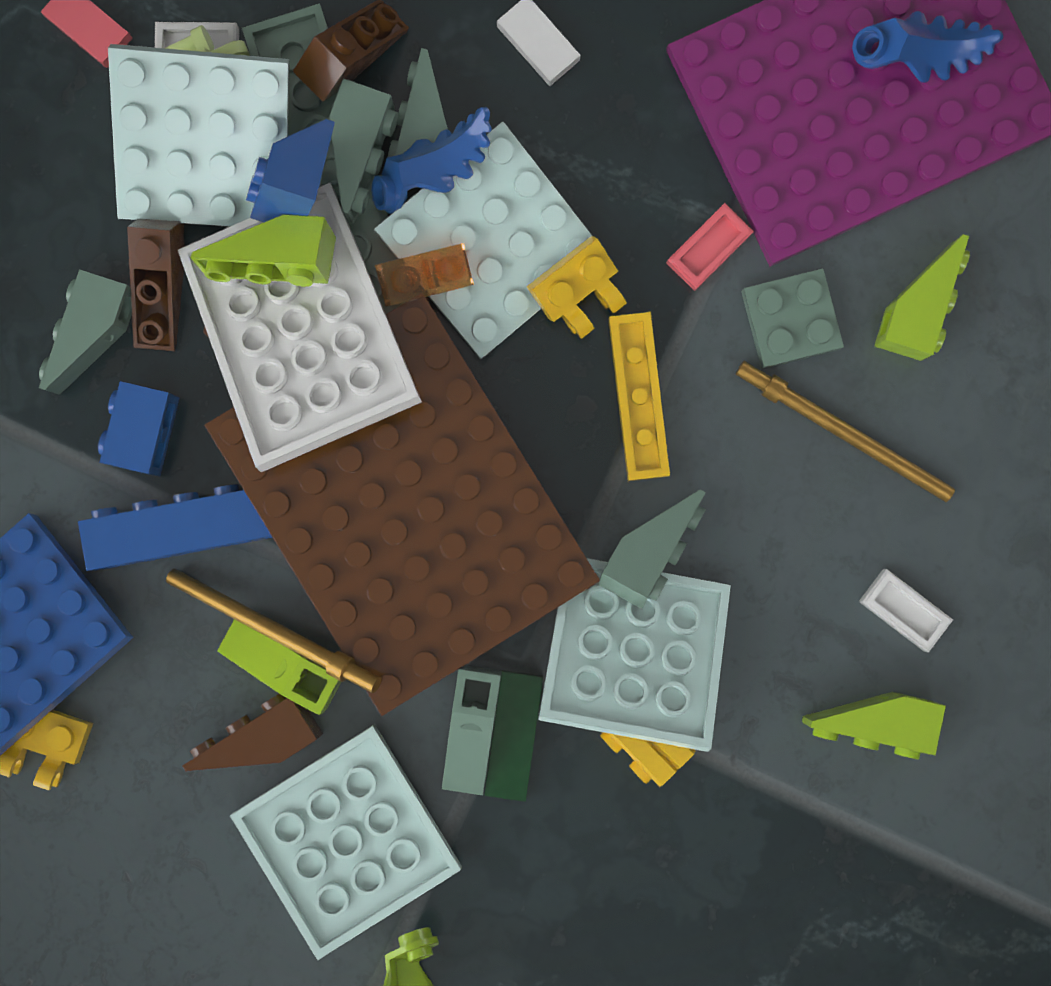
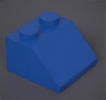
M325 119L272 144L267 159L258 158L246 197V201L254 203L250 215L251 219L266 222L281 215H309L316 201L335 124L334 121Z

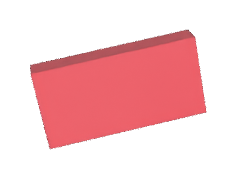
M50 0L41 11L50 22L106 68L109 66L108 47L110 44L127 45L132 40L129 32L90 0Z
M724 203L667 260L666 264L696 291L754 231Z

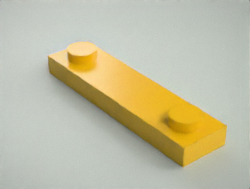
M651 312L610 316L608 320L627 480L635 481L669 477L670 470Z

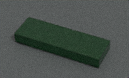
M502 670L484 796L526 802L543 676Z

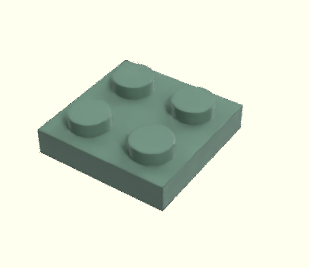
M823 268L746 287L741 291L761 369L844 348Z

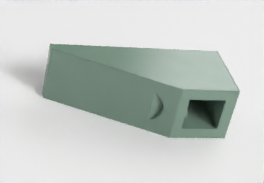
M421 48L418 62H411L407 86L412 88L409 100H402L397 121V124L402 126L399 141L392 140L388 157L403 154L416 140L428 139L434 143L439 133L447 129L427 49Z
M343 79L329 120L335 122L332 132V143L342 212L348 223L354 224L357 214H364L368 206L370 190L367 189L371 175L377 176L380 172L384 160V151L381 150L385 136L391 137L395 131L398 112L395 111L391 95Z
M79 269L77 278L70 282L66 292L68 304L64 316L56 322L53 330V340L55 342L50 356L44 359L40 367V389L60 395L126 332L132 316L131 288L128 285Z
M698 490L622 537L603 570L598 585L641 609L648 597L656 601L668 580L661 573L668 562L673 565L677 564L687 543L680 540L686 528L695 531L706 511L705 508L699 506L706 492Z
M467 665L458 669L442 783L443 790L483 795L502 673L500 670Z

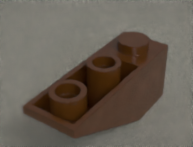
M376 0L316 35L292 72L324 102L338 93L343 79L353 81L402 37L409 27L399 18L398 13L391 6L385 4L382 0Z
M137 219L127 227L134 348L175 351L184 267L178 249L185 247L184 223H181V221Z
M277 694L261 705L265 712L251 721L246 714L227 726L225 729L229 736L217 744L211 737L190 750L194 758L182 765L185 771L281 763L317 740L323 732L308 709L281 694Z

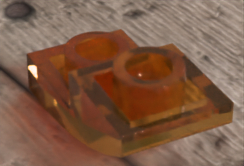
M464 243L375 265L386 307L423 298V296L427 297L474 285Z

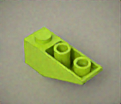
M281 215L193 251L191 259L208 279L217 282H229L230 279H247L262 285L270 284L271 281H286L301 287H309L313 283L328 284L336 236L325 217Z
M963 234L949 244L886 307L874 347L919 361L934 355V352H939L946 337V329L942 328L945 315L952 311L958 297V290L954 289L957 275H961L964 272L970 256V251L965 250L969 239L968 235Z
M235 619L217 652L282 696L318 715L328 709L341 684V681L326 674V668Z
M890 692L803 716L802 723L810 728H814L812 735L820 738L838 741V736L841 734L854 737V745L872 750H879L880 743L895 747V754L919 760L921 753L936 755L946 706L931 700Z

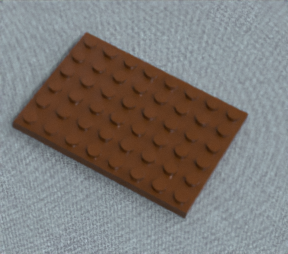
M423 293L418 294L386 314L422 401L421 403L263 472H260L255 467L234 407L204 425L341 651L354 658L356 665L381 678V684L375 693L366 690L381 716L600 581Z

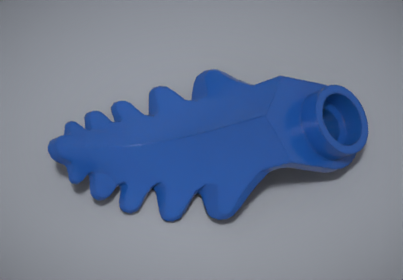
M914 11L905 20L892 18L863 28L855 36L852 49L857 63L865 68L875 69L901 61L910 68L915 77L922 83L929 81L932 69L941 80L945 81L950 78L951 64L962 74L968 71L967 60H970L975 65L981 64L983 61L982 52L985 51L988 55L992 54L995 44L1003 39V33L999 30H993L989 24L981 30L978 22H972L967 29H964L965 21L961 19L956 20L953 26L948 29L945 17L940 15L936 16L932 23L928 25L925 15L920 11ZM879 42L877 50L872 54L873 45Z
M488 107L477 109L475 115L470 114L468 116L467 122L460 121L453 134L448 129H445L439 133L434 143L428 139L416 140L403 154L387 157L382 174L375 176L372 181L371 192L375 207L378 210H385L387 213L393 214L396 210L402 208L407 199V191L411 188L420 187L447 193L454 188L453 176L463 179L471 178L473 170L469 160L482 163L485 155L480 151V148H488L490 145V140L486 135V132L490 133L492 129L489 123L490 110Z

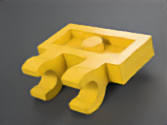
M590 236L526 286L548 319L555 322L562 316L573 334L577 333L581 339L595 329L588 317L577 306L590 293L594 291L605 309L609 307L612 313L617 312L627 304L620 291L609 280L618 270L599 240L593 236Z
M51 710L0 756V774L11 777L12 773L19 774L24 764L26 752L31 750L46 755L45 760L36 773L33 785L46 790H51L52 786L58 787L66 762L73 765L80 762L93 723Z

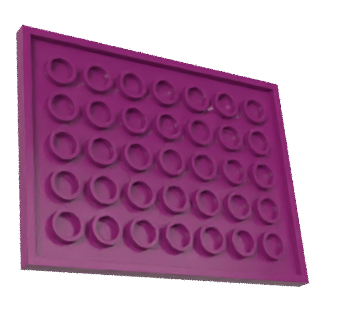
M764 0L668 44L666 50L747 221L754 231L753 233L769 267L1051 137V92L1005 0ZM914 11L922 12L928 25L932 23L936 16L940 15L945 17L948 29L953 26L956 20L961 19L965 21L964 29H967L972 22H978L981 30L989 24L993 30H999L1003 33V39L995 44L992 54L988 55L985 51L982 52L983 61L981 64L975 65L970 60H967L968 71L964 74L959 73L956 67L951 64L950 78L945 81L941 80L932 69L929 81L922 83L915 77L910 68L901 61L875 69L865 68L857 63L852 49L855 36L863 28L892 18L905 20ZM879 42L873 45L872 54L877 50Z

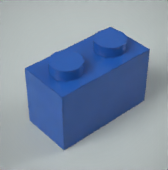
M120 381L118 390L113 391L109 400L108 411L111 414L108 430L103 431L99 440L98 452L101 454L99 463L160 476L180 397L168 392Z

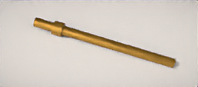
M743 361L736 371L735 375L762 390L761 395L773 403L780 401L944 502H948L953 496L955 488L787 387L788 382L773 374L770 377L746 361Z
M175 568L168 573L166 577L168 584L326 668V674L341 682L347 679L371 693H375L379 688L381 678L356 665L355 659L343 652L337 651L333 653Z

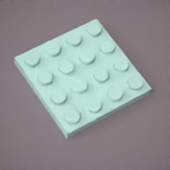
M110 44L108 47L118 219L168 220L217 226H233L249 219L254 203L246 201V197L258 158L267 159L272 144L288 137L289 59Z
M501 122L487 134L490 145L488 148H480V151L485 155L484 161L477 163L469 160L473 170L471 178L463 179L453 176L454 188L447 193L425 188L421 189L403 204L401 209L396 210L374 229L479 359L486 356L541 309L526 286L592 236L504 122Z
M587 558L600 579L608 562ZM662 572L661 575L668 579L656 601L648 597L642 609L599 586L598 583L557 608L538 720L708 752L712 747L731 585Z
M375 724L230 815L317 960L456 874L462 868L459 860Z

